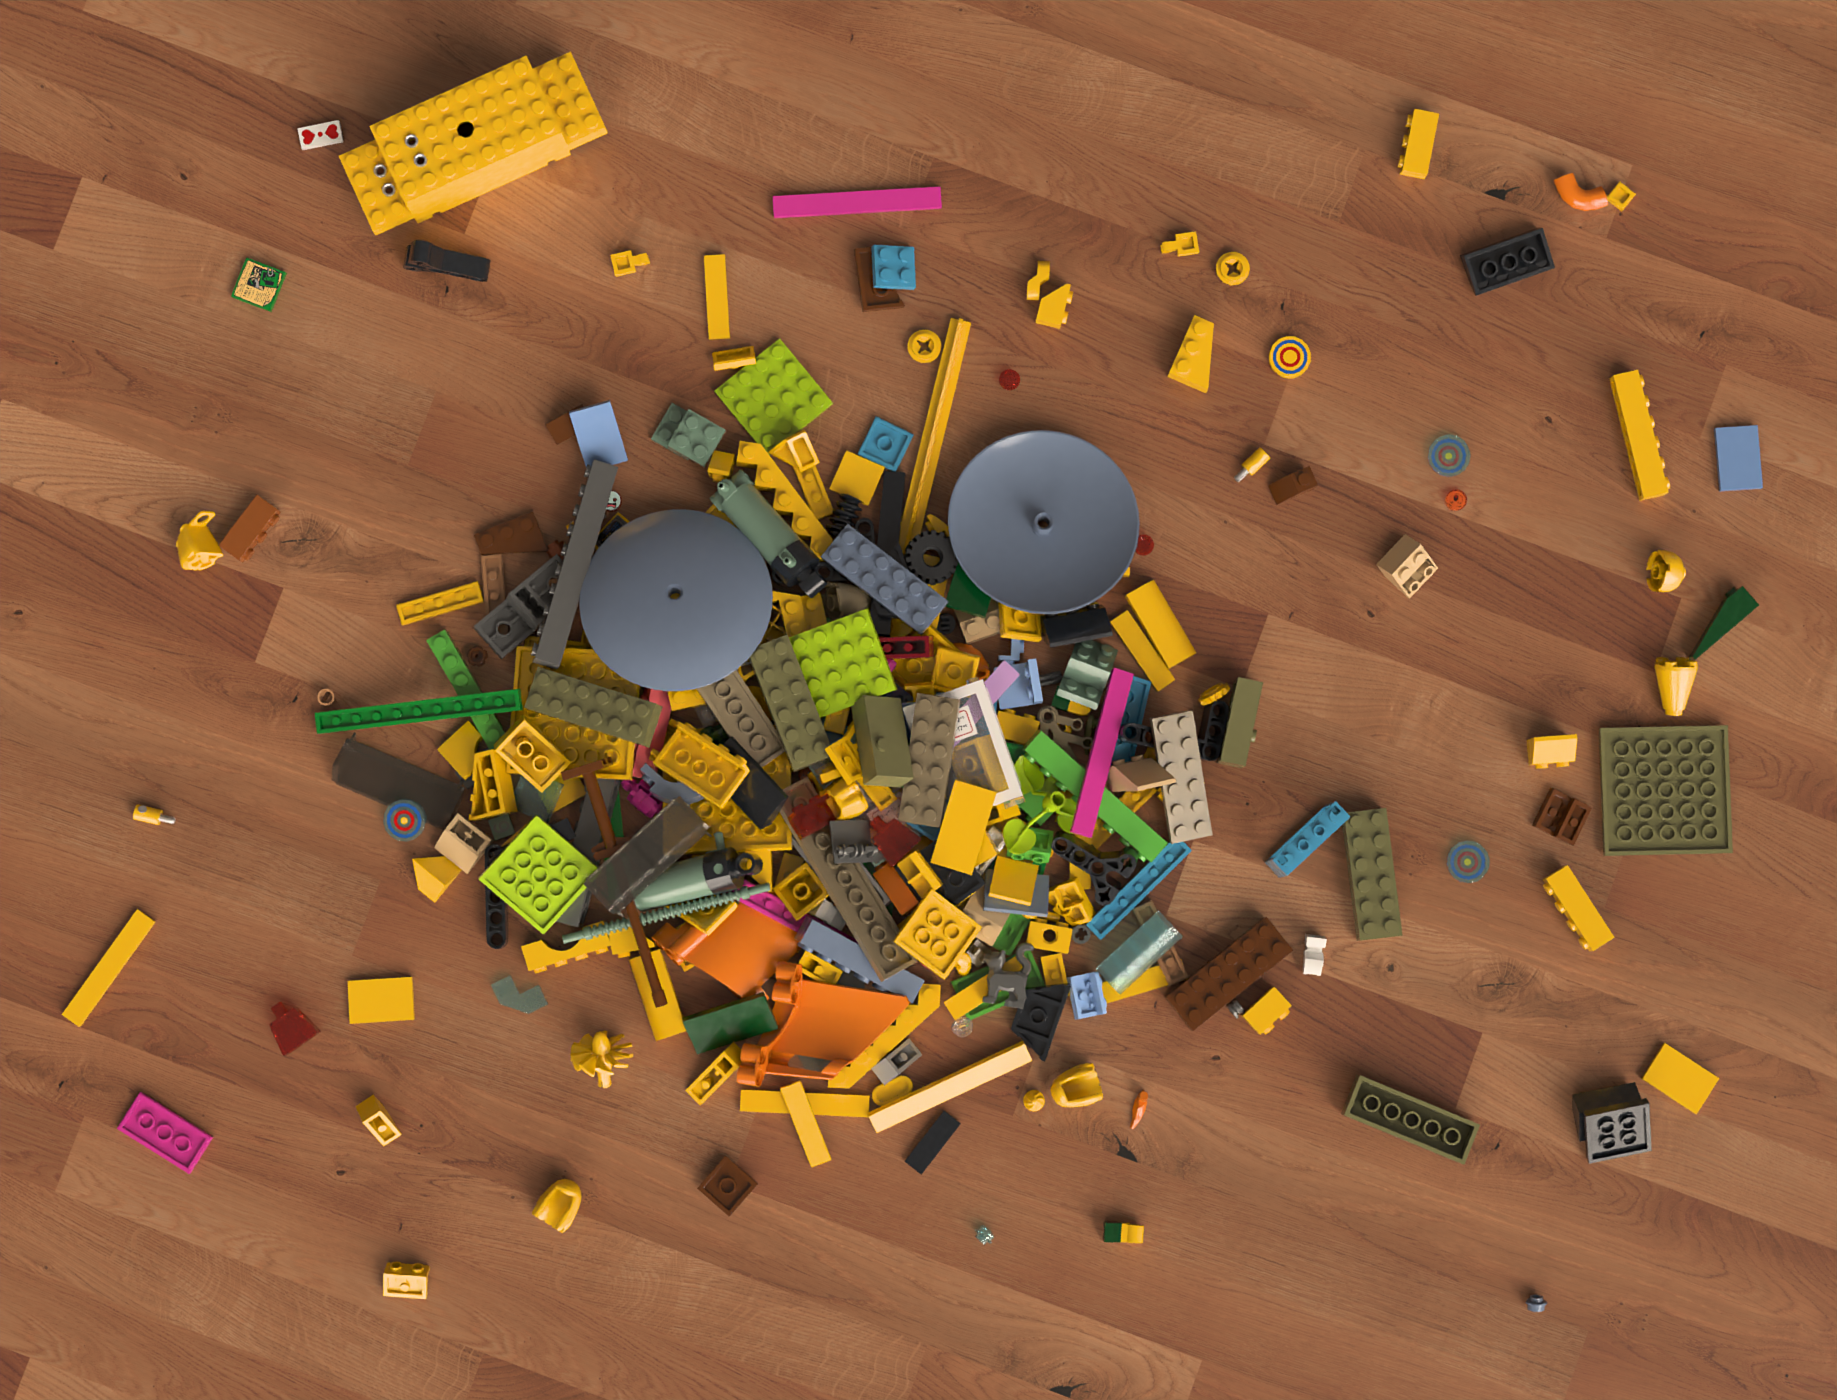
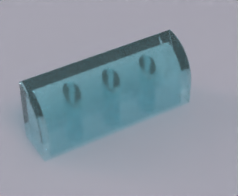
M1158 910L1106 958L1096 970L1119 994H1122L1183 936Z

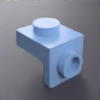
M1011 639V656L998 655V661L1003 662L1005 660L1009 665L1019 662L1020 653H1024V640Z

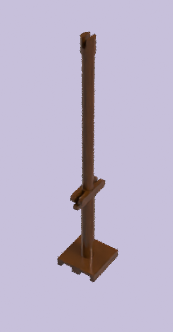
M611 757L561 772L563 781L580 775L583 776L603 839L591 851L594 853L593 857L595 860L610 858L651 987L653 1001L657 1008L668 1004L664 989L661 987L620 857L621 853L631 850L633 845L630 842V837H615L595 774L596 770L613 765Z

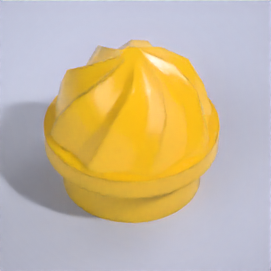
M1030 1090L1024 1095L1023 1103L1028 1110L1038 1111L1044 1106L1045 1099L1040 1091Z

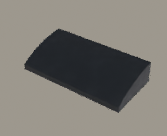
M1536 228L1460 255L1475 296L1555 268L1543 228Z
M732 736L723 745L730 750L729 753L734 757L737 754L747 761L746 765L750 772L730 798L761 830L773 823L789 796Z

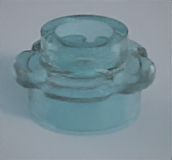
M982 1225L979 1229H975L977 1233L975 1237L982 1244L985 1245L987 1242L992 1244L991 1240L995 1235L987 1227Z

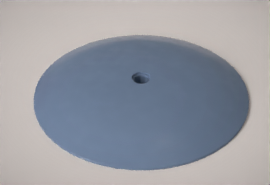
M1057 431L1021 432L1002 438L987 446L968 463L959 476L951 495L948 510V531L951 545L966 575L980 590L995 601L1013 609L1029 613L1058 614L1069 612L1091 604L1104 596L1127 571L1133 559L1139 538L1140 522L1136 498L1132 487L1121 469L1108 455L1093 444L1073 435ZM1044 521L1048 524V527L1042 528L1038 525V522Z
M672 509L636 518L616 530L603 542L591 559L581 587L579 606L581 621L587 639L595 653L611 670L624 679L642 687L662 691H685L715 683L737 670L748 660L762 641L767 630L772 611L773 593L769 571L763 557L738 528L708 513L686 509ZM674 593L680 594L677 599H671L670 596Z

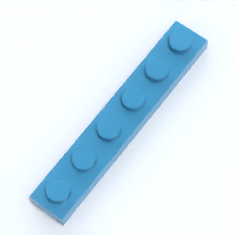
M1169 842L1152 862H1149L1119 891L1113 902L1105 905L1086 926L1102 940L1192 850L1184 842L1174 844Z

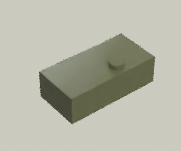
M1237 677L1234 680L1228 706V719L1217 763L1237 768L1246 766L1250 743L1255 742L1257 730L1254 729L1263 682Z
M862 696L851 708L864 785L901 788L914 778L901 698Z

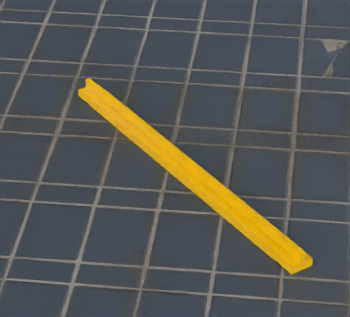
M951 318L901 522L899 544L903 556L906 552V546L916 535L921 533L971 327L970 322L963 321L961 318L959 320Z

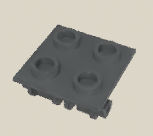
M869 820L829 821L834 864L874 862L873 856L878 853V846L871 843Z

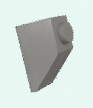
M909 1038L871 1069L880 1081L886 1085L921 1057L922 1054Z

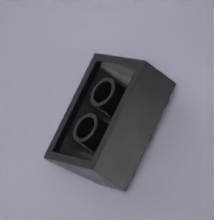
M1098 602L1069 612L1040 616L1043 640L1050 648L1113 636L1106 608L1102 604L1099 605Z
M1635 1082L1572 1094V1111L1579 1142L1585 1141L1583 1111L1642 1099Z

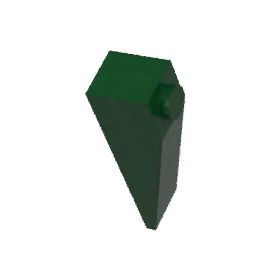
M1743 586L1737 589L1733 587L1724 594L1727 598L1719 605L1691 652L1689 660H1696L1759 606Z

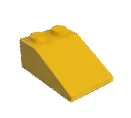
M524 714L494 744V751L541 793L571 763L568 757Z

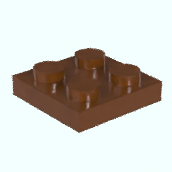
M725 1156L697 1189L730 1217L758 1183L729 1157Z

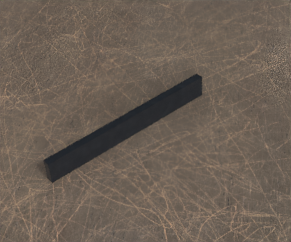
M884 471L877 547L886 554H889L894 549L893 547L899 544L906 479L905 472ZM872 599L870 616L877 635L890 637L892 618L879 617Z

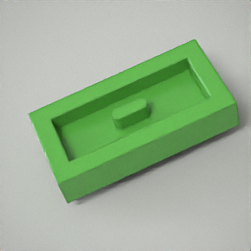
M1010 913L992 947L999 951L1005 950L1006 955L1011 956L1031 919H1027L1021 914Z

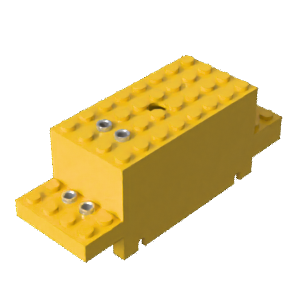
M571 52L533 69L527 56H524L370 125L369 127L375 140L339 155V158L373 233L378 235L414 218L417 223H421L432 218L436 212L443 213L545 167L549 161H558L571 155L570 150L607 134V130ZM470 122L474 126L473 134L470 137L464 138L458 134V126L461 123ZM416 140L414 145L408 144L409 141ZM419 158L425 159L423 164H418L417 160ZM380 168L384 169L382 175L377 174V170ZM388 187L393 188V191L390 194L386 193V189Z

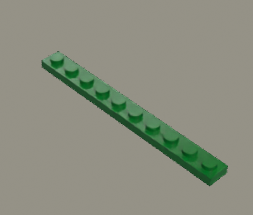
M513 689L315 713L317 734L519 711L523 710L521 690Z

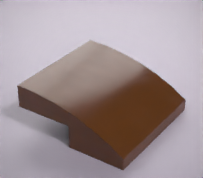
M1550 788L1532 826L1574 846L1592 808L1575 798Z

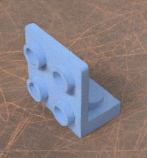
M1029 659L1026 663L1010 665L1020 675L998 699L1000 709L1041 704L1043 697L1036 659Z

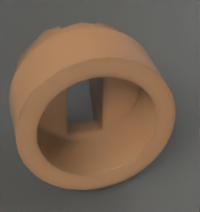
M328 688L321 689L317 694L318 702L325 706L330 705L334 701L332 690ZM326 692H329V696L326 698L325 702H323L321 699L323 698Z

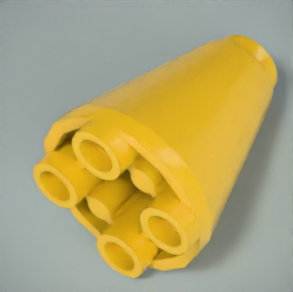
M1656 657L1654 668L1665 714L1680 716L1682 715V710H1685L1698 670L1697 661L1689 660L1687 657H1676L1675 661H1671L1666 657Z

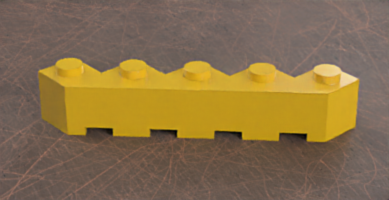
M740 441L737 466L757 469L755 488L759 491L775 493L773 508L779 515L793 517L791 529L800 539L811 540L810 549L817 555L820 560L819 562H825L821 556L831 545L833 539L764 447L759 443Z
M923 984L919 990L918 1005L909 1004L896 1019V1025H890L873 1042V1046L870 1045L850 1066H845L834 1079L828 1080V1087L850 1088L940 1006L941 985Z

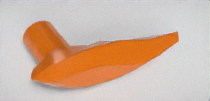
M1144 1089L1138 1094L1133 1105L1131 1129L1136 1127L1146 1110L1148 1093Z

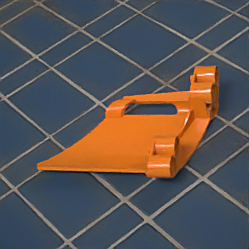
M769 892L778 897V895L775 892ZM741 902L709 936L688 922L678 930L666 922L651 936L654 943L661 950L665 951L667 956L677 966H680L685 960L727 986L739 999L764 992L768 1000L769 997L761 986L776 973L779 961L787 962L801 949V947L797 946L799 941L794 939L797 934L796 931Z
M779 961L776 968L777 982L774 984L772 991V1000L775 1001L772 1012L777 1021L778 1029L763 1033L757 1045L743 1044L741 1049L742 1064L737 1072V1082L759 1087L765 1074L832 1080L846 1065L851 1064L875 1042L906 1009L910 1002L906 995L803 979L801 964ZM794 1055L831 1060L821 1072L788 1066L789 1060Z

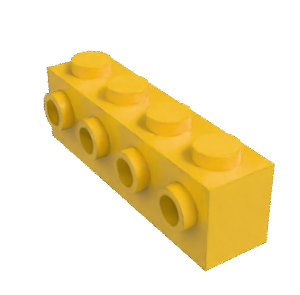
M1568 865L1560 867L1542 879L1545 883L1543 885L1545 891L1549 896L1553 895L1557 901L1554 903L1561 914L1564 913L1568 918L1566 921L1567 925L1573 932H1577L1580 937L1578 941L1584 950L1594 951L1615 938Z

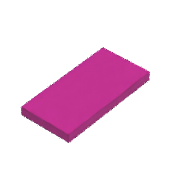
M139 1092L117 1127L124 1134L188 1174H191L213 1139L212 1135L143 1092Z

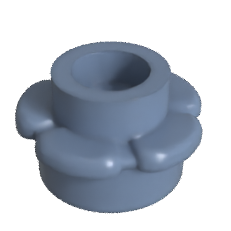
M1530 1295V1298L1526 1300L1527 1309L1533 1312H1542L1545 1310L1547 1301L1541 1295Z

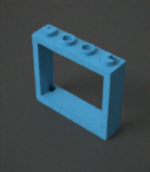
M1336 801L1326 804L1265 861V864L1279 878L1288 876L1350 818L1349 814Z

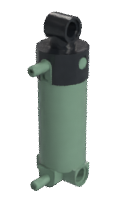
M740 469L729 480L724 479L718 482V490L709 499L752 542L761 556L768 562L771 569L782 579L787 587L798 584L810 598H814L828 585L826 580L815 570L820 561L817 555L798 537L755 488V483L743 470Z
M722 832L714 833L717 850L706 852L701 856L641 871L631 869L628 855L621 857L636 907L642 912L712 894L717 895L740 889L744 884V875L759 874L763 868V861L756 854L742 853L738 855L734 848H725ZM750 859L752 861V866L748 870L746 867V863ZM617 886L614 891L615 898L619 902H623L619 886Z

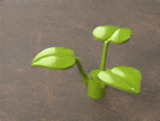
M1021 755L1016 760L1014 767L1021 784L1022 794L1025 795L1031 791L1033 795L1045 796L1042 801L1044 810L1026 825L1019 819H1011L1005 824L1003 828L1004 842L1007 850L1013 854L1025 853L1034 846L1036 834L1029 827L1047 812L1055 811L1059 814L1057 816L1059 827L1066 833L1075 834L1070 832L1077 803L1072 799L1065 798L1059 791H1054L1051 794L1049 791H1037L1044 784V775L1035 763H1030Z

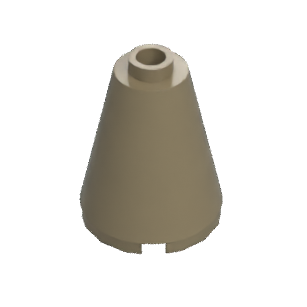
M831 581L827 582L828 585L824 587L826 592L822 594L821 598L825 616L831 620L829 622L864 609H868L869 612L871 611L872 597L855 584Z

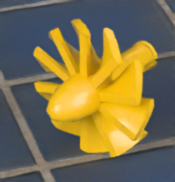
M608 1031L596 1032L593 1038L586 1034L579 1043L574 1042L571 1047L570 1057L575 1070L580 1071L582 1069L592 1077H594L596 1071L598 1086L602 1087L603 1084V1088L610 1087L612 1084L610 1075H614L611 1071L612 1067H628V1064L620 1063L616 1060L633 1057V1053L620 1052L625 1048L632 1047L631 1042L614 1046L616 1042L624 1037L623 1034H618L608 1039Z

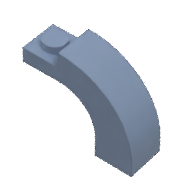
M646 763L640 769L643 781L649 786L653 784L650 788L651 794L662 802L672 805H689L704 799L703 796L681 782L675 783L663 779Z

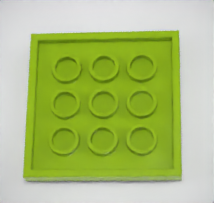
M780 338L756 357V364L743 367L714 391L756 443L761 444L767 452L784 439L801 431L833 405V402Z
M868 609L789 637L820 718L853 706L864 695L881 696L897 690Z
M536 814L479 876V880L544 935L598 876L601 869Z

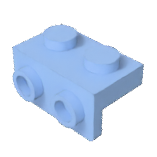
M1098 971L1067 977V983L1072 984L1069 993L1075 1020L1107 1013V1002L1103 996L1102 979Z

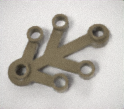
M1043 706L1037 714L1038 721L1041 724L1040 730L1047 735L1050 728L1054 735L1052 741L1086 770V765L1079 763L1068 742L1081 745L1084 749H1091L1094 739L1091 736L1081 737L1061 731L1058 724L1071 726L1073 730L1079 731L1084 726L1083 720L1079 717L1073 719L1059 715L1057 709L1053 706ZM1046 712H1050L1052 714V718L1048 720L1045 718L1044 714ZM1076 720L1080 721L1081 727H1074L1073 722ZM1089 739L1091 740L1092 744L1090 746H1085L1084 740Z

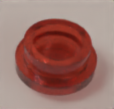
M1012 369L1003 371L999 377L1000 386L1008 391L1016 389L1020 384L1019 374Z
M1139 535L1135 552L1141 556L1149 555L1153 551L1154 542L1148 535Z

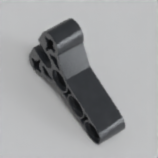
M414 240L411 242V245L406 247L403 268L410 271L435 272L487 282L491 260L446 250L427 241Z
M1063 830L1057 831L1053 837L1052 850L1057 855L1090 874L1096 890L1095 900L1100 905L1112 903L1121 888V883L1109 876L1108 872L1115 871L1128 879L1137 865L1138 853L1132 847H1125L1121 851L1101 852L1075 835L1066 833ZM1063 839L1067 842V845H1059L1057 840ZM1083 851L1085 856L1079 857L1075 852ZM1131 858L1124 864V859ZM1100 862L1103 864V867L1097 868L1093 863ZM1109 888V893H1106L1105 895L1102 894Z

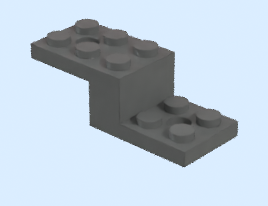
M558 554L512 590L505 601L474 625L473 628L500 659H503L538 629L540 623L544 624L546 616L542 615L546 603L550 604L552 596L548 595L550 590L549 580L558 578V576L554 575L557 564H562L563 561ZM505 624L509 627L510 632L506 635L500 634L498 626Z

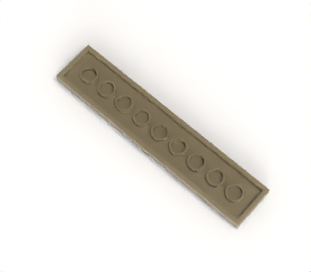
M806 777L783 789L789 797L781 808L780 814L880 981L883 982L915 964L918 960L893 942V939L900 930L860 863L834 864L829 821L834 820L819 798L809 778Z

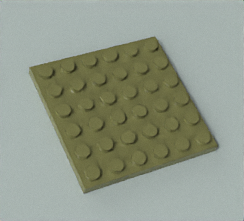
M1728 725L1599 728L1603 856L1733 853Z

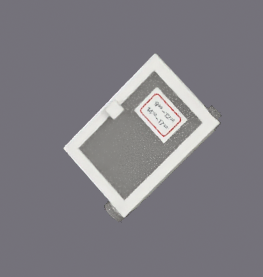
M978 677L966 680L967 685L937 695L961 699L944 815L955 779L996 791L993 806L1003 803L1006 809L1026 802L984 679L979 680ZM915 703L903 707L910 732L912 731Z

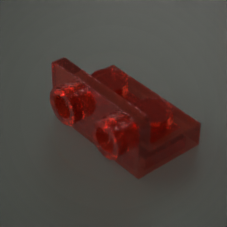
M818 794L808 800L809 804L804 806L801 803L792 809L793 813L787 820L800 840L828 826L829 821L837 820L826 802L830 798L828 794L822 797Z

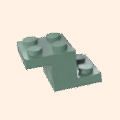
M671 403L651 440L687 461L691 459L705 467L726 430L690 409L686 411Z
M1093 640L1075 643L1056 695L1096 710L1118 650L1110 645H1104Z

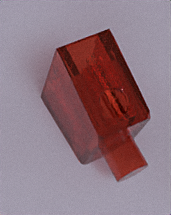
M877 815L869 823L877 832L871 841L878 847V852L889 868H892L921 840L918 835L895 818L886 824Z
M279 1002L271 1008L277 1019L270 1023L269 1026L283 1056L289 1055L321 1032L298 1007H293L287 1011L283 1003Z

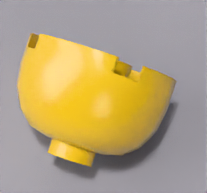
M1658 550V552L1654 551L1651 553L1646 566V570L1651 569V579L1646 578L1649 589L1653 592H1670L1676 589L1686 575V569L1681 558L1674 552Z

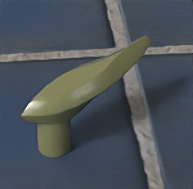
M1093 715L1089 716L1085 725L1084 737L1091 736L1093 738L1094 728L1097 727L1099 718H1094ZM1085 739L1084 745L1090 746L1091 740ZM1084 749L1085 755H1088L1089 749Z

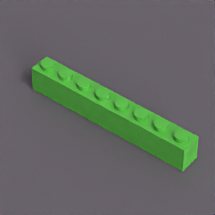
M1037 730L1023 746L1022 750L1025 752L1023 756L1030 763L1036 762L1041 766L1040 772L1048 778L1052 776L1057 780L1055 785L1063 792L1068 790L1073 795L1071 799L1077 803L1086 770L1045 733ZM1104 788L1097 819L1100 818L1104 822L1103 827L1109 833L1113 834L1115 832L1120 836L1118 840L1125 847L1131 846L1134 848L1142 862L1145 860L1152 862L1168 843L1107 788Z

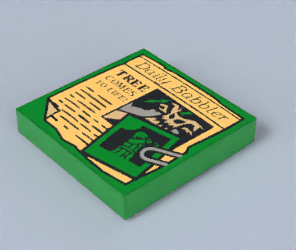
M246 258L231 297L272 313L287 273Z

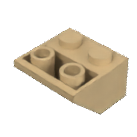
M1406 534L1376 564L1384 576L1409 599L1438 569L1423 546Z
M458 813L446 827L434 848L468 874L483 856L485 849L494 840L472 822L468 821L462 814Z

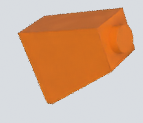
M884 861L875 868L876 872L873 876L900 914L905 917L912 912L920 902L895 870L892 863L886 864Z

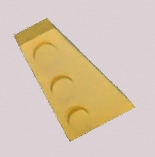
M1194 315L1167 377L1207 393L1214 323Z
M494 749L475 753L472 776L474 788L470 798L472 810L468 821L485 820L518 812L511 774L506 773L507 761L495 752Z

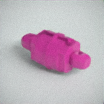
M633 778L632 780H623L621 782L622 787L626 791H630L627 799L637 808L636 810L641 811L649 818L657 814L658 818L663 820V802L651 794L650 788L653 785L649 786L643 779L637 784Z

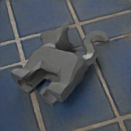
M1021 943L1016 949V958L1022 965L1021 971H1005L1002 969L1006 962L1005 950L985 954L984 961L989 967L987 976L988 994L983 997L982 1002L994 1004L999 991L1002 990L1009 992V998L1005 1000L1004 1006L1024 1008L1026 999L1025 986L1031 971V963L1024 956V952L1034 949L1031 943Z

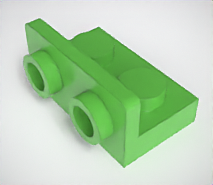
M1029 827L1036 834L1034 846L1022 854H1013L1007 850L1006 856L1014 860L1024 859L1038 864L1049 863L1054 831Z

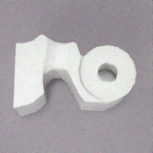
M826 899L808 912L842 931L846 924L837 907Z
M1305 934L1304 944L1306 948L1303 957V974L1321 975L1324 963L1322 948H1325L1327 941L1325 936Z

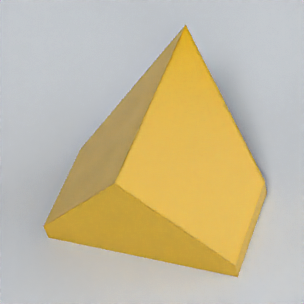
M805 429L784 439L767 452L799 469L800 472L820 463Z
M445 856L412 859L418 890L434 903L462 871Z

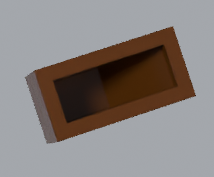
M1310 466L1268 485L1276 505L1309 492L1318 486Z

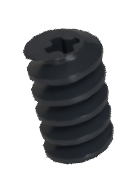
M840 494L839 497L843 502H836V506L839 509H833L832 513L836 517L829 518L833 525L825 526L829 531L827 533L836 538L847 524L855 526L851 519L859 518L855 511H862L863 509L858 504L864 502L850 495Z

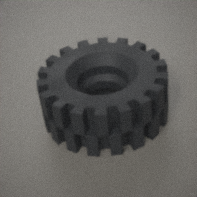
M936 530L924 531L916 535L906 546L904 554L908 570L925 584L931 585L947 580L955 572V568L958 565L950 537H946L945 533H938ZM932 549L938 552L940 559L937 565L929 566L924 562L923 555L927 550Z

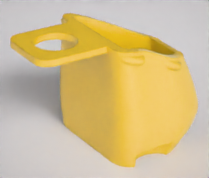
M200 511L189 524L181 526L176 547L178 549L180 565L183 569L203 570L214 565L215 560L223 556L218 542L206 526L215 516V512ZM208 515L205 520L197 522L200 517Z
M843 777L834 781L823 791H819L818 796L834 821L850 820L868 809L867 801L857 783L853 782L847 785Z

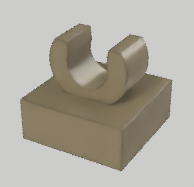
M976 937L965 951L969 954L971 962L978 968L984 964L985 954L992 953Z

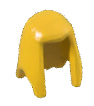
M1085 1063L1077 1065L1055 1078L1050 1091L1051 1097L1058 1105L1062 1107H1080L1102 1100V1088L1099 1085L1100 1082L1097 1071L1094 1070V1064Z
M561 1179L556 1181L539 1197L532 1215L540 1220H545L547 1224L559 1232H565L572 1224L579 1209L582 1197L580 1187L572 1180Z

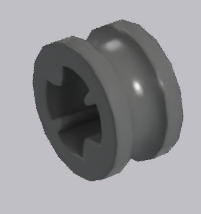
M1077 925L1073 928L1071 937L1074 942L1084 944L1090 939L1091 932L1087 926ZM1079 928H1083L1082 931L1086 930L1087 932L1082 941L1079 940V937L1077 939L1075 937V933L1078 932Z
M1235 998L1232 999L1231 1003L1226 1004V1007L1236 1019L1239 1018V1014L1245 1013Z

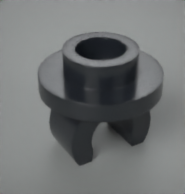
M947 613L940 614L937 630L943 635L952 633L956 627L954 617Z

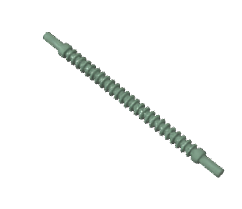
M769 882L752 887L743 886L740 890L737 889L734 892L729 891L728 893H722V895L717 894V896L712 894L710 898L708 896H705V899L700 897L698 901L693 899V902L688 900L687 904L682 902L681 905L675 904V907L670 905L669 908L664 907L663 910L658 908L657 911L652 910V913L646 911V914L640 913L639 917L644 926L646 922L651 924L654 921L656 923L658 919L663 921V918L669 919V916L675 918V915L681 916V913L686 915L687 912L693 913V910L698 912L700 908L701 910H704L705 907L710 909L712 905L716 907V904L722 906L723 902L728 904V901L733 903L735 899L737 901H740V898L743 900L749 899L751 895L771 891ZM623 917L621 921L620 919H617L616 922L611 920L609 924L605 922V925L599 923L598 927L596 925H593V928L590 926L584 927L581 931L562 935L564 944L584 938L590 940L593 939V936L598 938L599 934L604 936L605 933L609 935L611 931L616 933V930L621 932L623 928L628 930L631 924L629 918Z

